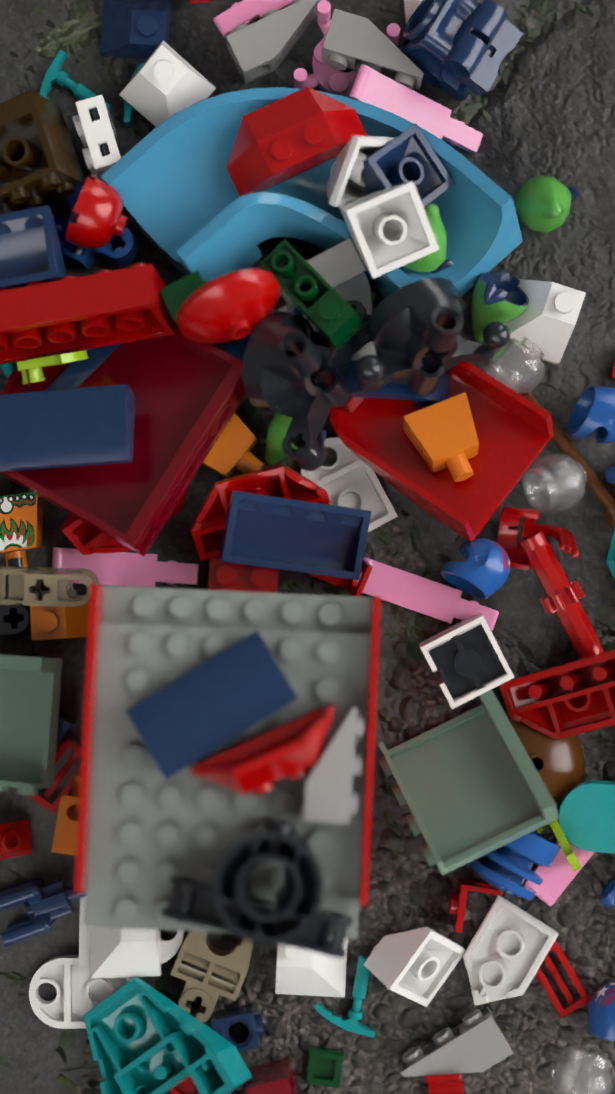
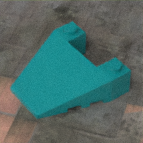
M138 977L130 980L83 1015L94 1061L98 1060L103 1080L99 1083L102 1094H166L190 1076L200 1094H229L253 1077L234 1044Z

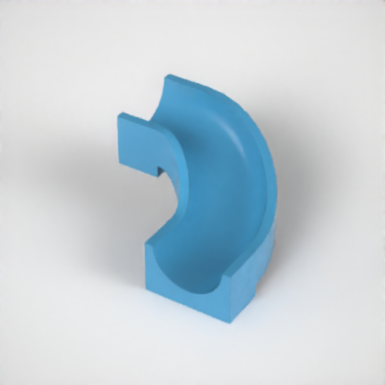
M286 87L252 88L227 92L201 100L175 113L153 129L100 176L108 186H112L120 193L124 203L123 211L129 220L185 277L198 270L204 281L207 282L235 271L249 269L263 256L257 245L274 237L296 238L326 250L351 238L340 208L329 204L326 192L330 170L337 157L264 191L250 193L239 197L226 169L242 117L301 89ZM318 91L354 108L367 136L397 137L414 125V123L374 105L345 96ZM418 126L455 182L454 185L429 203L435 204L439 208L440 217L447 233L446 259L452 260L453 265L435 274L417 272L403 266L376 278H372L368 270L364 271V273L373 281L377 292L384 298L407 284L435 277L451 280L462 297L476 284L481 273L491 271L523 242L513 198L445 141Z

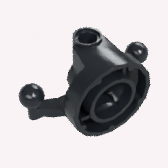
M435 277L407 284L387 296L373 310L367 321V334L379 358L374 355H365L356 363V375L360 379L357 388L361 393H368L379 390L393 381L408 385L409 389L417 395L429 396L436 391L443 373L452 369L460 362H482L492 359L497 349L505 347L510 341V330L504 323L494 321L489 323L483 330V344L463 340L459 332L463 323L465 303L451 280Z

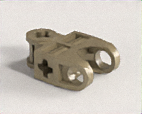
M0 566V604L82 606L90 600V584H99V580L94 572L84 568ZM81 580L87 586V594L77 593L73 587V581Z
M189 931L170 974L186 981L178 1006L202 1023H205L211 1017L219 995L236 1001L249 969L253 942L242 938V941L238 940L232 948L220 950L210 943L208 932ZM196 996L202 998V1005L197 1010L191 1008L192 1001H194Z

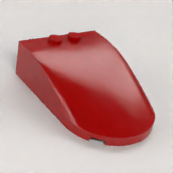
M460 362L446 372L449 373V398L464 392L467 395L479 442L478 455L468 459L474 474L466 480L454 482L448 467L432 472L403 429V417L425 408L424 406H414V400L351 397L343 406L331 408L329 414L332 426L339 439L353 454L400 493L471 543L554 436L551 413L469 362Z

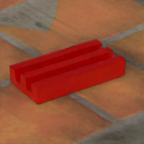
M69 736L66 737L56 751L55 766L68 748L74 752L55 777L54 787L47 788L43 795H28L53 814L59 809L61 795L68 796L71 793L74 776H80L81 773L80 765L55 802L51 803L49 801V798L82 754V746L75 743Z
M555 940L549 952L554 950L580 998L577 1000L573 999L548 954L544 962L568 1005L562 1007L540 967L536 976L560 1018H563L587 1004L590 998L557 940Z

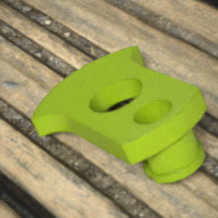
M87 350L19 361L17 362L18 371H21L22 384L45 381L42 367L88 359Z
M558 820L536 829L538 834L551 827L573 871L575 872L582 868Z

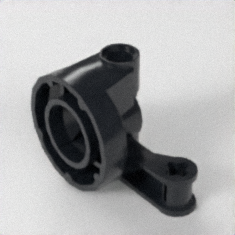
M350 300L347 303L356 311L364 326L338 350L320 332L313 330L308 319L299 314L278 311L269 313L257 324L249 338L244 354L242 378L247 397L258 408L293 418L283 439L282 448L283 452L289 458L295 459L298 466L305 471L316 470L325 461L326 450L322 429L331 408L343 406L351 398L352 385L344 376L353 355L371 341L367 334V326L364 324V322L367 324L370 315L367 314L363 304L356 300ZM292 443L297 447V450L292 447ZM312 449L317 453V456L311 452Z
M264 817L263 822L258 823L254 832L239 837L223 852L214 871V886L194 878L171 875L169 882L172 884L168 905L162 909L161 913L162 916L175 921L235 933L253 943H279L336 958L345 957L344 941L348 926L352 925L354 920L353 917L340 912L319 910L323 901L324 879L315 855L304 844L300 833L296 831L297 825ZM264 860L283 864L281 869L284 874V882L274 895L275 902L253 897L252 894L253 887L250 883V875L252 871L260 866V862ZM186 892L184 903L180 906L182 893Z

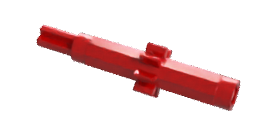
M542 530L521 539L519 542L546 594L539 598L546 613H549V615L554 612L556 613L579 658L604 652L600 640L578 600L584 597L585 593L578 581L573 580L569 582Z

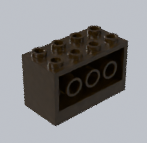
M31 89L0 103V214L46 206V201L55 197L65 198L73 195L76 192V188L85 184V179L60 106Z

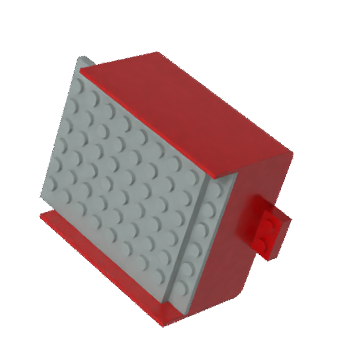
M220 558L209 559L208 590L90 584L74 893H82L86 889L84 926L231 933L197 924L175 921L162 916V909L168 905L172 884L169 882L170 876L190 877L214 886V871L223 852L239 837L254 832L258 823H262L263 818L268 817L297 825L296 831L300 833L304 844L315 855L324 879L323 901L319 910L336 911L353 917V924L348 926L345 938L357 939L359 903L360 906H368L381 597L278 593L279 569L223 562ZM257 630L298 699L199 760L330 703L335 710V714L322 744L321 752L348 707L356 706L358 708V715H364L363 737L356 738L355 753L361 754L360 776H353L352 792H358L357 814L350 815L349 825L303 821L301 810L303 785L306 775L289 781L287 776L273 782L274 789L256 797L253 796L252 791L243 795L192 774L190 765L170 778L165 779L133 725L126 709ZM266 860L260 862V866L252 871L250 875L253 897L275 902L274 895L284 882V874L281 869L283 864ZM186 892L182 893L180 906L184 903Z

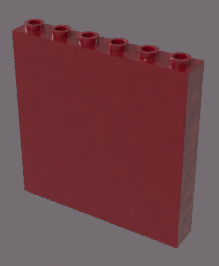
M175 327V334L122 343L77 388L125 384L129 386L136 397L132 462L0 472V474L138 554L145 556L246 395L242 378L243 361L210 344L198 343L187 339L177 327ZM72 362L42 367L45 381L22 384V374L17 368L16 371L9 375L6 386L0 395L45 391Z

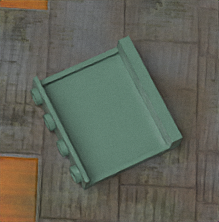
M0 653V792L9 791L10 787L17 788V794L39 795V789L54 787L63 658Z
M492 689L479 695L482 705L398 746L387 750L383 742L378 743L384 755L378 758V761L386 777L393 775L397 782V785L391 788L400 806L407 804L412 813L406 816V819L414 835L417 836L422 833L426 844L421 846V849L429 866L437 864L442 875L559 819L554 800Z

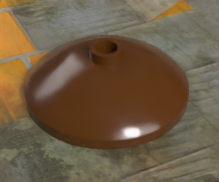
M507 715L530 759L534 757L541 759V767L537 769V772L554 800L556 808H558L565 794L575 788L574 786L581 782L583 776L584 754L578 736L574 735L555 740Z

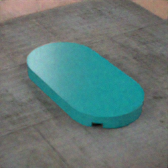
M589 780L574 786L575 788L565 794L559 805V824L570 843L582 850L615 853V782Z

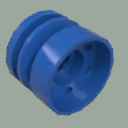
M532 831L485 854L488 857L486 861L477 858L467 864L483 880L509 895L520 896L532 901L536 892L524 883L525 879L541 885L543 879L531 869L533 864L550 868L561 847L545 836L538 834V832Z

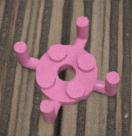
M321 0L317 5V23L324 38L314 49L312 60L313 73L307 76V71L303 68H298L294 71V88L303 89L309 87L313 89L319 86L323 92L349 98L358 71L342 72L330 67L326 61L322 60V47L331 22V4L327 0ZM391 23L387 26L386 37L395 46H398L400 27L396 23Z

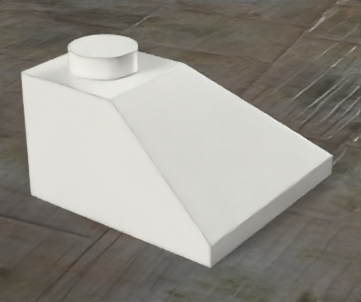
M162 41L119 95L155 127H158L175 113L207 99L216 87L165 41Z
M353 136L337 155L336 161L330 170V177L326 186L330 205L342 207L367 196L363 161L396 137Z
M413 181L371 193L339 207L351 238L372 278H376L439 250Z
M519 279V287L527 294L529 305L526 311L519 317L504 323L510 330V341L504 348L559 365L576 325L586 293L555 282Z
M90 927V979L161 976V930Z
M423 927L384 936L372 949L371 955L364 963V966L389 990L427 1007L463 957L466 949L436 931Z
M345 938L343 948L346 950L344 958L326 956L317 952L278 943L275 994L345 997L348 938Z

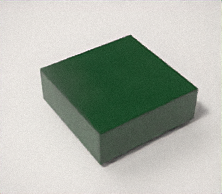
M309 1045L305 1084L339 1088L344 1050Z

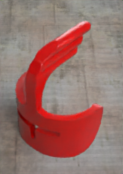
M505 506L501 509L497 543L506 551L510 560V567L531 570V565L521 544L517 545L518 528L509 527H519L521 517H524L521 539L542 530L544 535L557 539L560 551H565L566 554H571L573 558L577 559L579 553L575 537L572 532L565 528L536 524L535 520L539 519L540 514L538 509Z

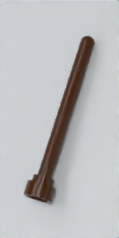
M527 391L522 394V396L546 410L532 392ZM552 418L554 436L551 440L607 510L604 512L608 517L605 521L614 531L615 498Z

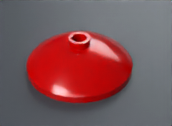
M245 269L223 275L199 288L184 302L177 315V325L184 337L198 343H225L241 339L253 332L257 324L269 313H272L280 296V285L272 273L261 269Z

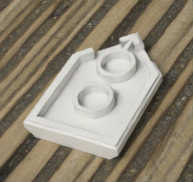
M500 895L497 896L463 954L475 1006L524 995L559 935L554 929Z

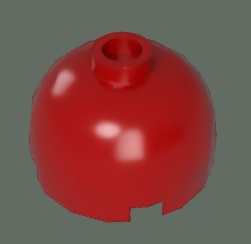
M90 175L85 181L73 210L75 212L73 222L75 223L69 222L65 241L86 249H99L107 245L114 235L121 237L128 217L122 215L124 203L120 193L112 186H108L102 179Z

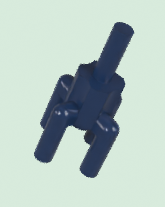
M34 878L1 890L0 911L24 903L28 915L26 919L7 925L8 931L1 933L4 945L9 946L48 932L57 917L74 912L72 901L85 897L86 889L82 893H74L75 885L68 887L64 879L45 884L43 879Z

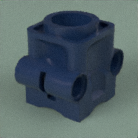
M423 0L406 24L403 32L405 39L399 49L419 66V69L424 73L423 81L434 87L444 89L455 99L462 101L467 99L469 94L481 95L488 93L497 78L498 69L503 58L515 48L523 33L506 20V11L491 0H480V2L478 0Z

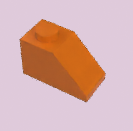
M89 602L82 606H30L32 640L88 637Z

